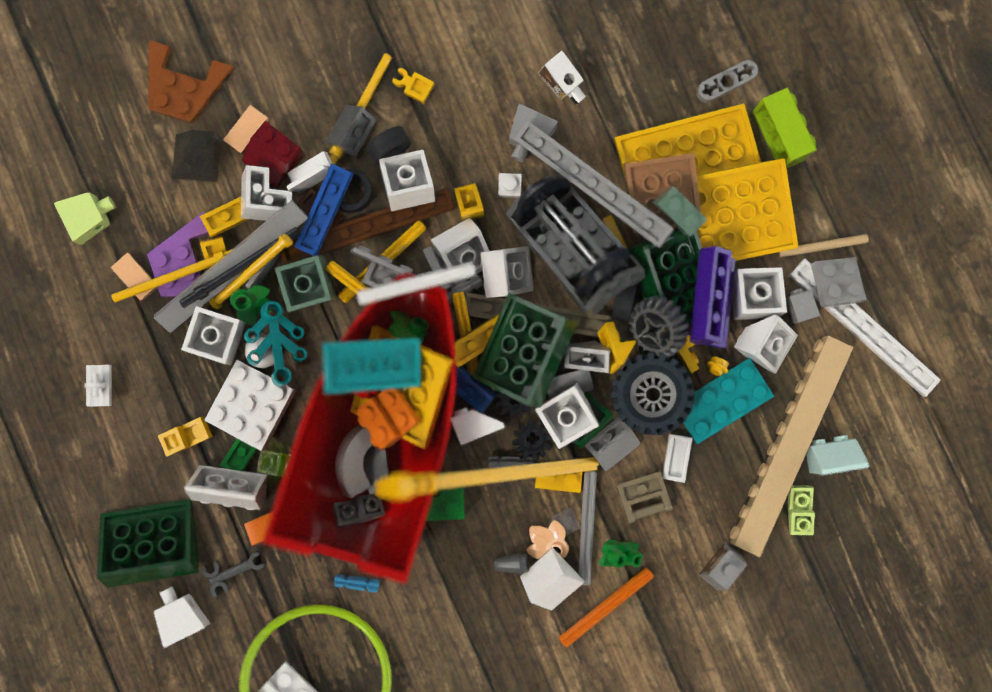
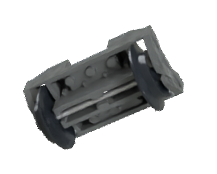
M560 173L547 176L531 184L506 212L509 222L536 256L539 255L561 281L563 289L590 319L600 312L609 300L625 288L635 285L645 278V270L634 259L631 252L621 244L573 189L566 177H563ZM591 295L592 298L590 299V301L588 303H584L583 300Z

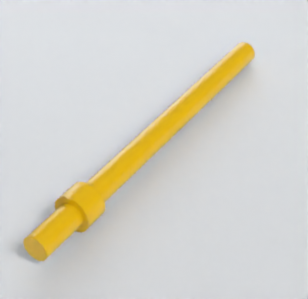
M383 55L357 106L366 108L392 59L390 55ZM332 146L329 151L332 164L335 165L337 160H341L344 151L337 146Z
M223 250L219 251L210 258L112 294V299L116 303L212 267L231 250L226 252Z

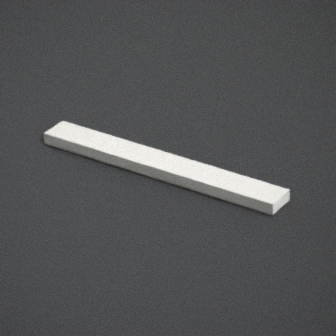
M803 259L788 276L803 290H812L814 299L820 304L811 263L807 259ZM856 303L824 307L923 397H927L941 381L939 377Z

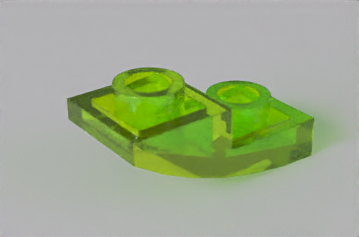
M271 450L261 451L256 472L283 477L290 454Z

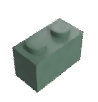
M668 186L652 202L684 235L690 237L707 220L673 186Z

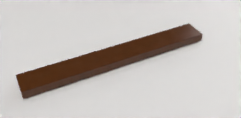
M448 187L434 192L435 202L391 211L390 207L330 227L318 255H323L414 224L417 221H423L455 210ZM298 238L292 240L290 247H285L280 251L284 265L313 257L294 247Z

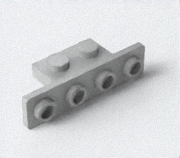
M359 245L358 248L353 247L350 253L370 261L362 283L370 287L389 284L399 274L404 275L405 272L413 274V269L402 264L400 267L391 264L393 260L380 255L378 258L371 255L372 251L366 247Z

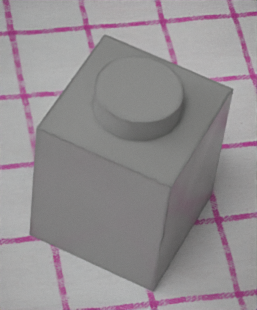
M803 288L789 292L790 297L786 298V306L792 325L820 316L812 290L804 292Z

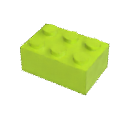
M788 88L763 98L752 111L774 160L785 158L786 169L803 162L817 150L816 140L812 134H809L806 128V119L803 114L799 113L796 97L793 93H790Z

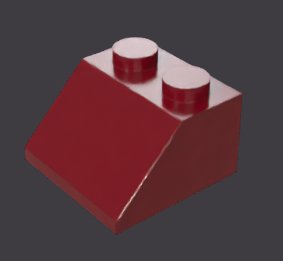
M264 121L250 138L242 162L249 166L269 168V183L278 189L288 176L287 173L295 168L305 154L299 146L267 121Z

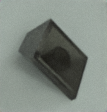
M190 130L176 134L172 179L217 182L221 138L214 131Z

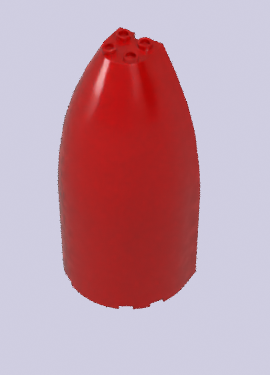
M405 272L404 275L399 274L391 283L416 277V275ZM441 284L371 302L355 319L340 340V342L369 340L372 326L378 325L389 330L390 325L395 323L389 314L390 310L401 311L408 314L411 318L415 316L421 317L428 323V334L420 345L454 360L451 365L450 375L429 447L423 449L403 438L391 447H388L391 460L389 465L391 476L402 473L416 475L432 472L437 475L440 473L443 464L456 389V351L446 289L441 288ZM322 373L302 417L262 543L310 557L312 552L357 564L359 571L406 584L433 493L415 494L409 499L401 500L381 497L385 511L383 517L336 528L331 508L332 504L355 500L358 496L370 494L369 489H366L353 498H349L343 495L335 475L336 454L344 437L349 431L359 425V416L350 412L354 398L353 393L324 392V373ZM363 459V469H364V472H365V475H366L365 463H364V459Z

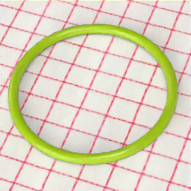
M314 604L294 608L279 615L259 632L245 655L239 686L240 692H250L249 681L252 664L258 650L267 637L284 623L309 614L337 616L351 622L363 631L372 642L380 659L382 668L381 692H391L392 673L385 646L367 622L343 608Z

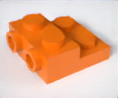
M401 388L384 389L379 395L370 398L356 410L359 415V424L368 429L371 434V443L375 447H379L380 450L391 447L422 422Z

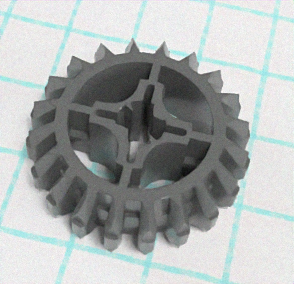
M653 296L643 299L632 310L631 318L628 321L632 326L628 331L634 333L632 339L638 341L637 347L642 346L644 353L650 351L655 356L658 355L659 358L660 354L669 357L680 351L683 345L686 344V337L690 333L686 329L689 323L684 321L686 314L679 312L681 307L674 306V300L667 302L666 296L661 298Z

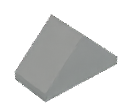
M595 340L568 344L565 351V368L609 373L611 350Z

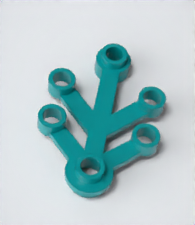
M268 301L261 307L260 320L253 328H249L245 332L244 339L248 343H255L260 336L259 333L267 324H269L270 333L255 350L248 354L247 361L251 365H258L262 360L263 354L272 346L275 371L272 373L271 379L276 386L284 387L291 381L292 374L288 368L284 367L282 346L292 354L295 362H303L307 357V351L304 348L298 347L291 340L299 341L304 336V330L283 316V308L279 303ZM268 310H272L275 316L269 315ZM279 325L289 331L291 340L279 331ZM293 331H298L300 336H295ZM248 333H253L255 335V339H251L248 336ZM296 352L302 353L303 358L297 357ZM251 355H256L258 361L252 360ZM277 375L283 376L284 381H278Z

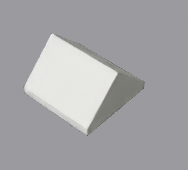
M553 547L528 569V572L520 576L530 603L551 611L585 582Z

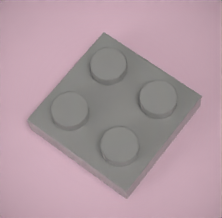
M856 257L815 261L811 264L821 307L862 303L867 300Z

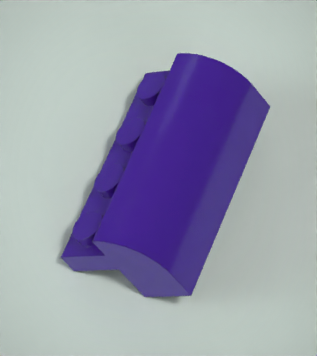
M717 246L699 250L689 340L692 344L727 348L735 258H732V251Z

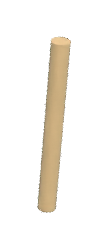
M863 234L798 245L799 248L777 252V254L781 258L868 243V235Z

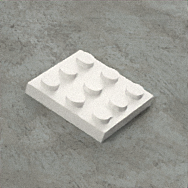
M236 360L204 421L264 452L296 390L287 385L278 387L272 382L270 376Z

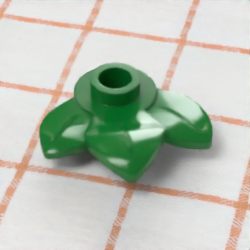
M255 285L247 290H235L230 296V303L237 310L238 318L246 322V324L254 326L257 314H260L263 304L271 301L266 297L270 289L262 285ZM245 297V300L240 301L238 298Z
M390 310L389 314L395 323L390 325L389 332L401 339L419 338L420 344H422L424 337L428 334V323L421 317L415 316L411 318L404 312Z

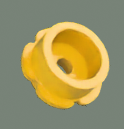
M712 357L711 361L707 362V367L711 374L722 376V374L728 373L729 363L726 360Z

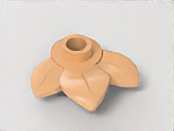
M553 520L549 528L537 525L530 526V538L534 543L526 550L530 556L539 560L552 547L560 548L561 552L559 554L563 559L567 556L569 546L565 541L566 531L558 521Z

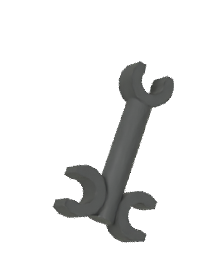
M261 552L253 553L249 560L220 572L221 564L218 561L213 563L215 567L213 573L208 570L207 566L203 567L202 573L205 577L209 578V582L212 585L211 595L214 598L219 596L218 586H222L225 593L230 591L229 584L224 580L249 569L259 570L265 567L266 563L260 565L255 563V557L261 555Z

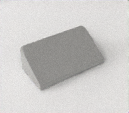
M577 370L554 377L548 390L549 399L578 383L583 393L594 390L590 371Z

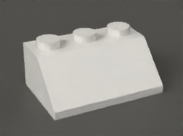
M199 465L185 485V491L191 500L200 501L204 504L216 503L222 504L225 507L236 506L247 510H260L266 500L267 475Z

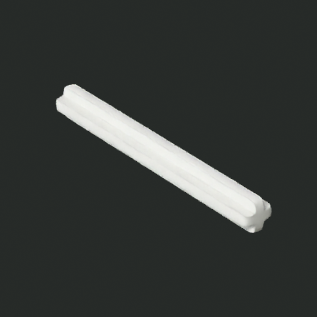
M467 263L357 292L358 301L360 304H366L475 275V268L473 263Z

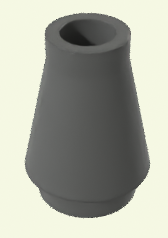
M518 552L497 557L494 559L495 571L523 575L529 569L528 555Z

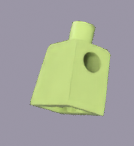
M90 192L54 203L71 240L80 245L109 226L110 222L105 213L116 208L110 196L99 201L97 196Z

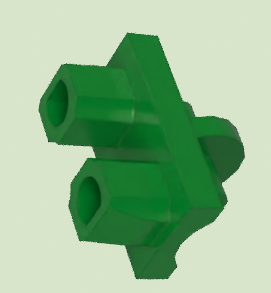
M608 540L603 544V556L598 564L602 567H639L643 554L638 551L639 544L636 542Z

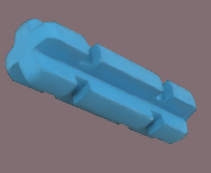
M336 574L334 579L335 587L343 588L346 586L347 589L361 591L367 589L368 592L374 593L378 592L380 585L378 579L367 580L365 577L351 575L346 577L344 574Z

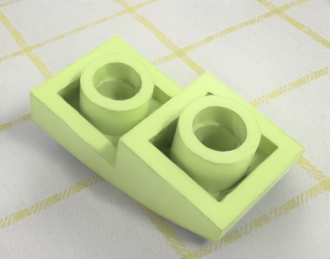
M792 485L788 493L790 535H814L815 513L812 510L814 488L812 486Z

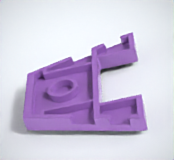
M205 212L201 213L147 254L155 278L198 262L191 240L208 235L200 219V216L205 214ZM201 271L159 286L160 296L176 297L202 275Z

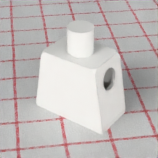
M173 587L160 592L165 606L155 610L154 615L164 648L210 624L190 594L178 599Z

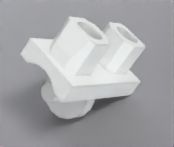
M86 365V383H84V388H86V407L111 406L112 365Z

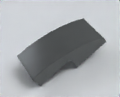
M372 444L364 456L366 477L371 485L368 488L369 494L376 493V481L391 476L389 468L391 460L388 448L380 450L379 447H375Z
M376 494L358 496L355 500L337 502L331 506L336 528L363 523L385 515L381 497Z

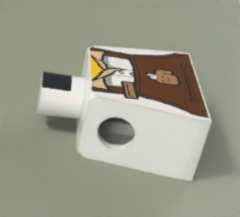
M563 51L559 52L539 71V75L560 99L568 95L574 104L577 105L586 97L578 87L583 82V78Z

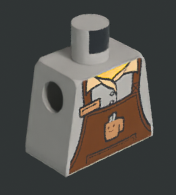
M725 541L698 575L716 590H727L745 569L747 562L741 553Z

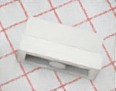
M323 151L288 172L287 174L291 181V184L286 186L288 191L301 194L323 181L332 163L328 153Z

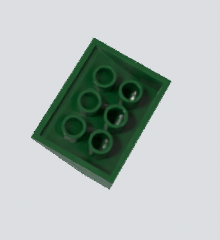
M677 228L671 233L661 248L650 240H645L628 248L634 259L645 270V278L638 282L643 299L658 296L659 298L666 296L667 302L674 300V306L681 307L679 312L686 314L684 321L690 325L692 321L699 250L702 249L697 230L690 237L684 235Z
M508 293L472 378L527 406L541 408L577 322Z
M191 499L100 513L97 579L107 588L199 573V551Z

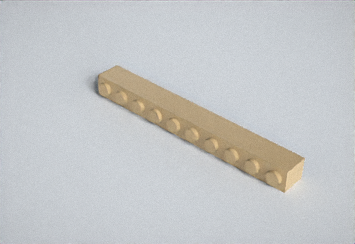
M830 336L822 337L816 341L813 348L815 354L812 360H808L804 368L806 374L803 380H800L796 385L795 392L797 394L794 400H791L787 405L785 421L780 422L776 430V434H778L775 443L772 442L767 450L769 455L767 461L762 463L757 475H759V479L749 490L748 496L750 499L747 505L744 504L740 510L739 517L741 519L738 525H735L730 532L731 544L758 557L761 556L853 350L852 346Z

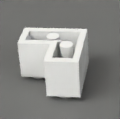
M246 165L242 175L241 218L267 221L292 200V191L269 189V168Z

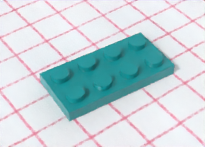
M402 338L323 343L324 392L340 393L420 387V339Z
M748 358L728 370L727 374H722V376L715 378L694 392L695 398L692 411L683 424L695 444H699L773 398L774 395L752 360Z

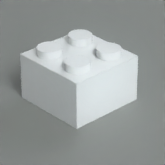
M424 150L379 159L391 211L435 202L434 186Z
M782 268L737 269L734 272L732 289L734 320L766 319L773 315L780 317L787 313Z
M196 306L181 350L232 366L246 322Z

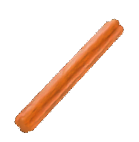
M647 567L641 570L560 635L559 640L565 647L570 646L654 578L652 572Z

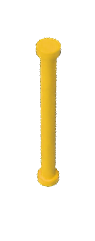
M284 233L280 235L279 240L217 296H214L209 301L210 305L215 309L221 308L223 302L235 290L239 289L285 247H290L292 245L291 238Z

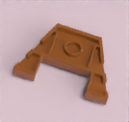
M150 40L148 109L152 112L193 124L210 102L209 99L216 90L218 91L221 88L222 82L228 75H231L234 68L232 65L213 60L206 81L165 69L171 48Z

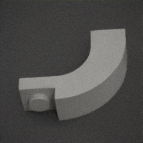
M360 424L349 431L344 437L335 459V475L343 495L349 498H353L371 487L363 469L365 453L372 445L370 441L371 434L367 428L362 427Z

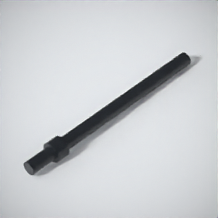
M297 227L285 233L291 240L301 235ZM279 238L205 285L200 284L193 289L194 292L179 300L180 305L186 308L198 299L203 300L209 296V292L246 270L271 248Z

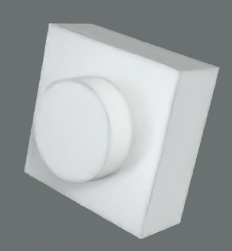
M499 173L498 197L519 198L521 196V174Z

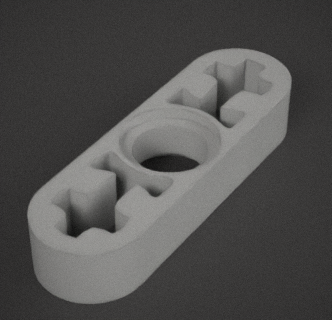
M745 60L705 80L697 89L698 99L703 103H710L751 82L758 73L757 65L751 60ZM744 67L746 70L751 69L749 75L744 74L738 79L737 75L742 73ZM722 77H730L733 80V85L725 87L721 82ZM715 85L717 86V88L712 91L710 96L708 94H703L705 87L707 90L713 88Z

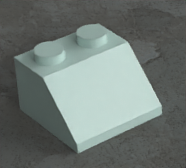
M848 435L836 436L832 442H826L825 439L812 440V445L809 446L806 453L809 473L825 475L869 467L857 439H848Z

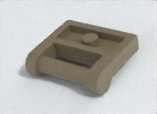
M661 471L616 485L628 524L635 523L636 519L664 510L665 512L673 510ZM657 496L661 497L662 502L632 511V504Z

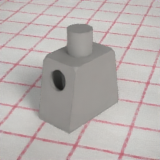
M519 104L510 132L509 144L516 147L511 157L523 163L528 153L536 156L515 140V137L527 120L550 137L555 132L558 121Z

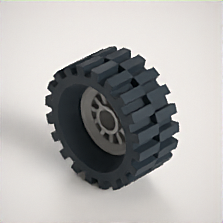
M648 353L645 356H635L636 359L627 361L625 363L626 366L623 369H619L617 372L618 376L612 384L614 388L613 392H611V398L614 401L613 407L617 411L618 417L629 428L646 435H662L674 431L686 421L694 404V387L689 374L678 361L664 354H660V358L658 355L655 356L654 353ZM652 378V385L650 386L647 379ZM655 378L660 379L657 386H655ZM644 382L647 388L640 386L641 383ZM665 382L667 385L660 389L662 383ZM638 388L643 390L644 393H637ZM670 388L671 393H663V391ZM658 389L660 392L659 399L650 401L647 397L649 390ZM637 397H644V399L638 401ZM663 397H670V401L668 402ZM647 401L643 409L640 405ZM661 401L667 404L665 408L662 407ZM650 404H652V412L647 411ZM655 404H657V405L659 406L660 411H657V412H656V405H655Z

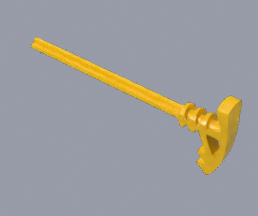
M595 457L437 475L434 472L416 475L402 473L376 481L375 491L377 496L383 498L409 499L415 494L435 493L437 489L596 471L599 462L596 461Z

